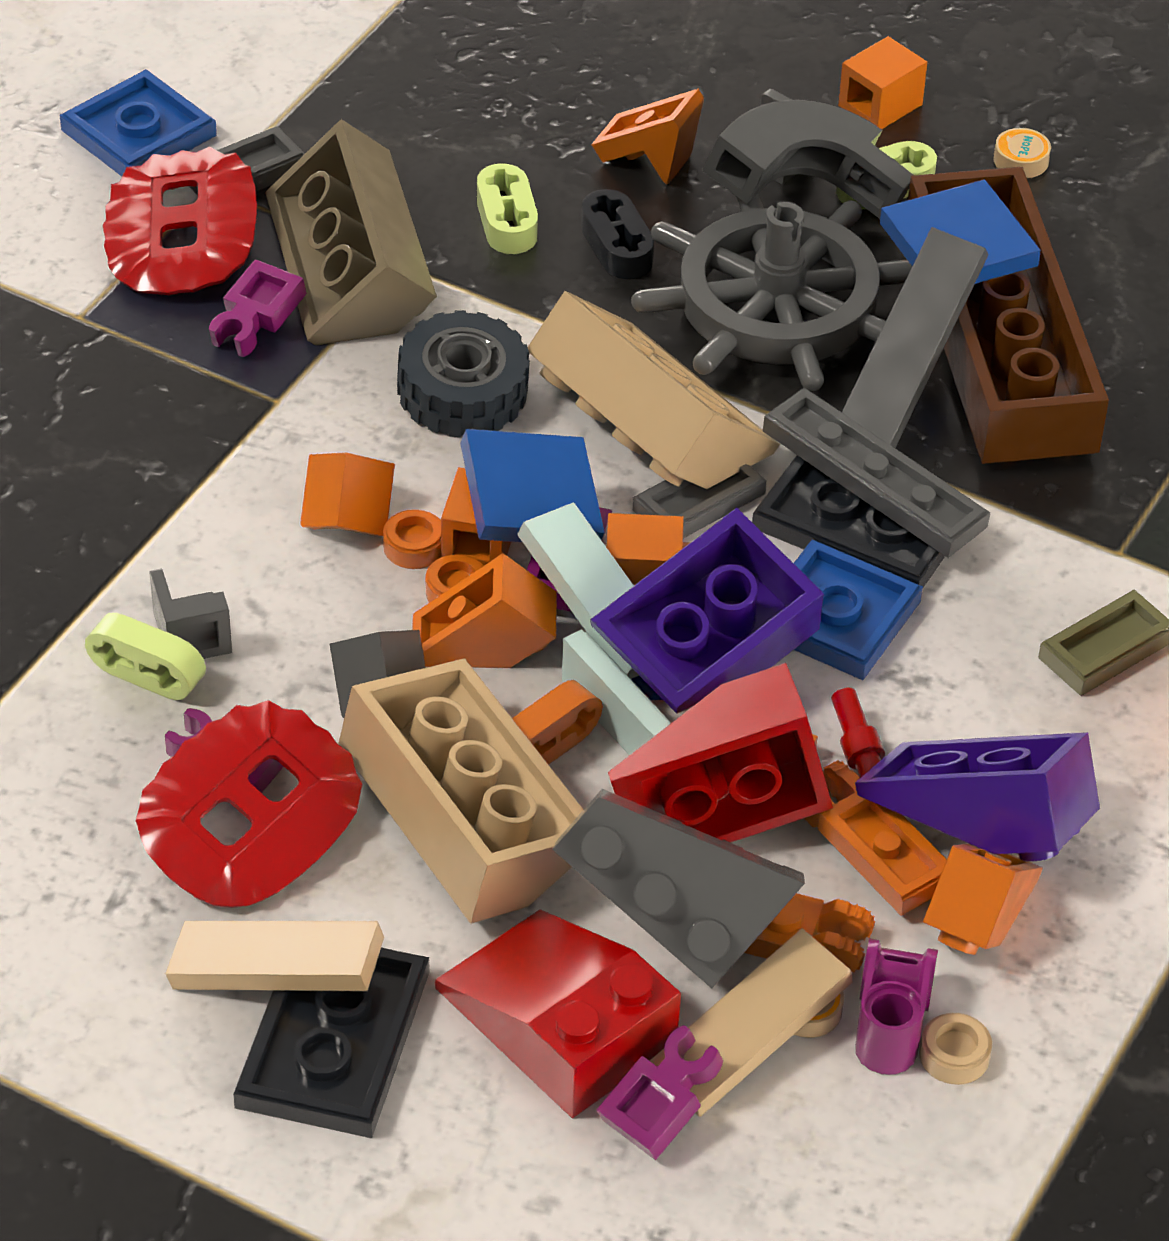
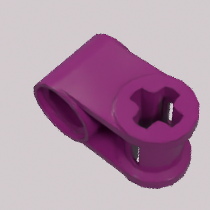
M869 938L859 1000H861L855 1042L856 1055L861 1064L869 1070L879 1074L895 1075L908 1070L914 1065L918 1056L924 1013L929 1010L938 950L928 948L924 954L882 948L880 940Z

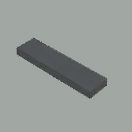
M931 227L842 411L843 414L894 448H896L989 255L986 248Z
M806 388L801 389L764 416L762 430L764 433L947 558L988 528L991 512Z

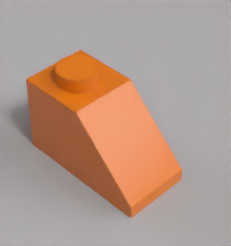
M502 553L413 613L412 630L420 631L425 667L465 658L470 666L475 668H511L531 654L540 652L551 641L556 639L557 591Z
M971 844L953 845L923 923L941 930L938 941L964 953L976 955L979 947L989 949L1000 946L1038 882L1043 867L1029 861H1022L1019 857L1012 854H992Z

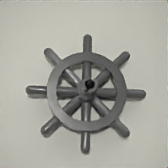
M758 193L748 204L737 197L741 212L713 222L697 235L668 222L660 221L654 224L651 230L653 240L684 255L681 265L680 285L639 290L633 294L631 304L637 312L641 313L683 309L690 324L708 341L693 359L694 370L702 375H707L714 371L731 354L741 359L762 364L795 365L801 385L809 391L819 390L824 383L819 360L840 353L854 344L861 336L876 342L886 322L874 316L877 306L878 288L883 285L905 283L912 268L907 259L876 262L868 246L849 230L862 215L860 204L851 200L844 202L829 218L803 211L801 207L790 202H779L776 208L773 205L769 208H764ZM755 250V262L739 254ZM820 259L835 267L811 270ZM713 269L735 278L713 282L706 281ZM848 289L853 291L846 302L823 293ZM748 301L738 312L724 305L726 303ZM801 310H806L820 318L804 322Z

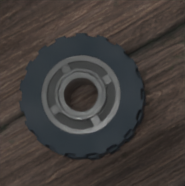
M455 310L454 313L444 314L442 312L434 314L433 318L426 321L423 319L415 324V328L411 332L408 331L405 334L403 346H399L397 395H400V404L404 411L408 410L412 420L417 424H424L428 427V430L435 433L442 432L449 434L450 437L460 438L464 435L466 429L499 431L503 429V425L508 422L512 423L518 417L519 410L523 409L526 403L530 367L527 344L522 343V336L516 330L510 329L506 322L499 318L497 320L490 318L488 314L481 312L475 314L466 313V310Z

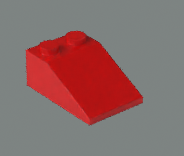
M787 663L721 684L608 772L616 795L730 843L833 809L808 717Z
M541 909L435 979V989L572 1119L611 1092L641 1056L649 1061L665 1048V1043L670 1034L679 1027L681 992L636 951Z

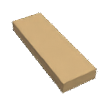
M184 921L165 974L173 990L368 991L384 935L378 921Z
M803 928L688 1027L696 1041L685 1053L684 1060H698L711 1045L718 1049L724 1060L721 1070L712 1080L704 1084L693 1085L690 1089L701 1104V1107L695 1113L699 1117L706 1113L853 983L851 970ZM664 1049L650 1060L657 1067L665 1059Z

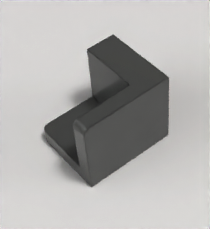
M163 569L149 571L153 613L158 629L189 642L199 651L203 659L232 653L229 608L223 591L217 593L206 592L172 599Z
M419 630L376 632L329 644L340 711L343 718L345 717L352 686L426 668Z

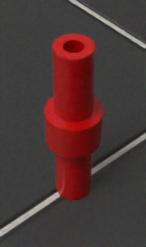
M847 687L834 692L831 700L844 734L840 739V744L847 764L850 768L857 770L861 778L884 758L885 750L877 729L873 726H868L856 690Z

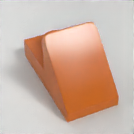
M698 88L618 113L591 145L602 162L623 156L627 160H633L646 154L665 184H669L691 156L704 97Z

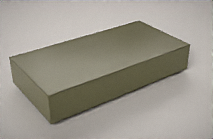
M1134 589L1041 642L1038 658L1082 696L1168 646L1169 619Z

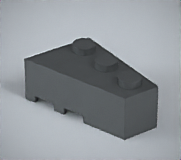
M601 789L558 838L552 849L711 989L805 884L804 873L785 865L781 866L743 850L738 845L712 837L684 825L681 821L604 789Z

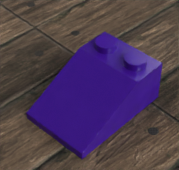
M735 508L591 618L590 623L603 639L678 714L697 704L721 684L772 667L820 629L824 593L738 508Z
M1088 732L902 742L855 782L857 795L992 854L1018 853L1019 859L1022 861H1041L1055 857L1063 846L1074 835L1078 834L1080 829L1100 809Z

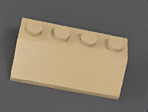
M564 291L528 345L529 353L544 365L539 372L544 379L567 393L571 389L580 396L575 403L577 407L601 423H605L607 419L613 423L616 429L612 436L637 454L642 455L646 451L654 458L649 467L660 477L679 487L683 480L708 489L739 473V467L745 464L752 466L773 455L780 446L779 442L764 433L762 428L633 323L567 291Z
M465 658L352 686L338 745L352 754L355 768L470 924L530 906L572 868L552 849L558 838L579 816L583 808Z

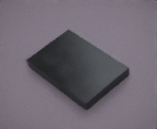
M798 455L753 512L752 523L762 533L801 549H805L813 539L923 586V588L945 558L936 549Z
M381 947L368 991L273 990L233 1093L234 1108L372 1138L430 973L429 957Z

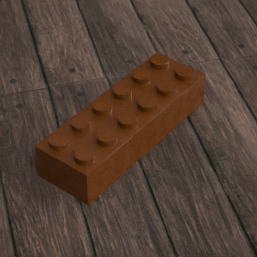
M1023 167L911 176L908 200L986 180L1041 250L1038 266L974 284L944 346L982 464L1100 453L1109 399Z

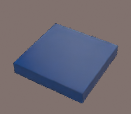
M147 69L60 114L61 131L121 177L126 167L142 166L153 154L171 156L181 150L190 151L217 136L215 119Z
M986 180L881 208V226L911 266H913L931 227L986 248L989 255L975 284L1036 267L1039 264L1041 250Z
M474 429L465 430L460 445L479 540L522 542L517 534L523 522L573 502L602 540L605 531L584 437Z
M812 539L794 564L824 593L820 629L794 650L864 680L920 604L923 586Z

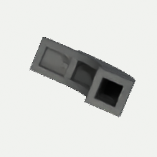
M807 100L771 102L742 114L718 136L702 170L746 204L776 178L791 174L815 176L837 186L879 219L882 207L902 202L909 190L910 178L913 176L911 172L875 146L883 131L882 129L843 108Z

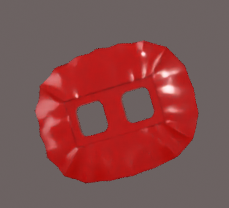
M212 147L198 152L181 150L171 156L153 154L142 166L126 167L120 181L111 184L110 201L105 205L106 220L102 225L108 267L114 276L125 286L142 294L173 295L183 292H195L209 286L223 284L236 270L245 264L254 243L257 201L251 167L245 165L236 153L224 155ZM187 186L198 187V199L193 204L173 207L163 206V194L166 190ZM186 227L197 228V241L193 245L169 249L162 248V235L165 231Z
M269 700L252 706L236 705L224 717L207 723L196 736L185 740L175 755L162 764L155 778L142 789L136 823L146 853L166 876L196 899L213 906L245 907L262 902L280 892L307 871L336 842L357 813L363 784L356 773L352 754L338 745L330 732L316 725L303 710L284 709ZM269 759L277 760L299 782L288 795L278 802L269 800L248 780L249 775ZM221 802L230 803L252 824L250 830L232 845L222 844L200 822L207 813Z

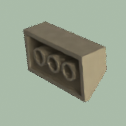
M341 119L265 192L287 271L304 278L307 294L297 306L307 341L314 345L397 334L414 317L423 313L428 305L437 297L390 150Z

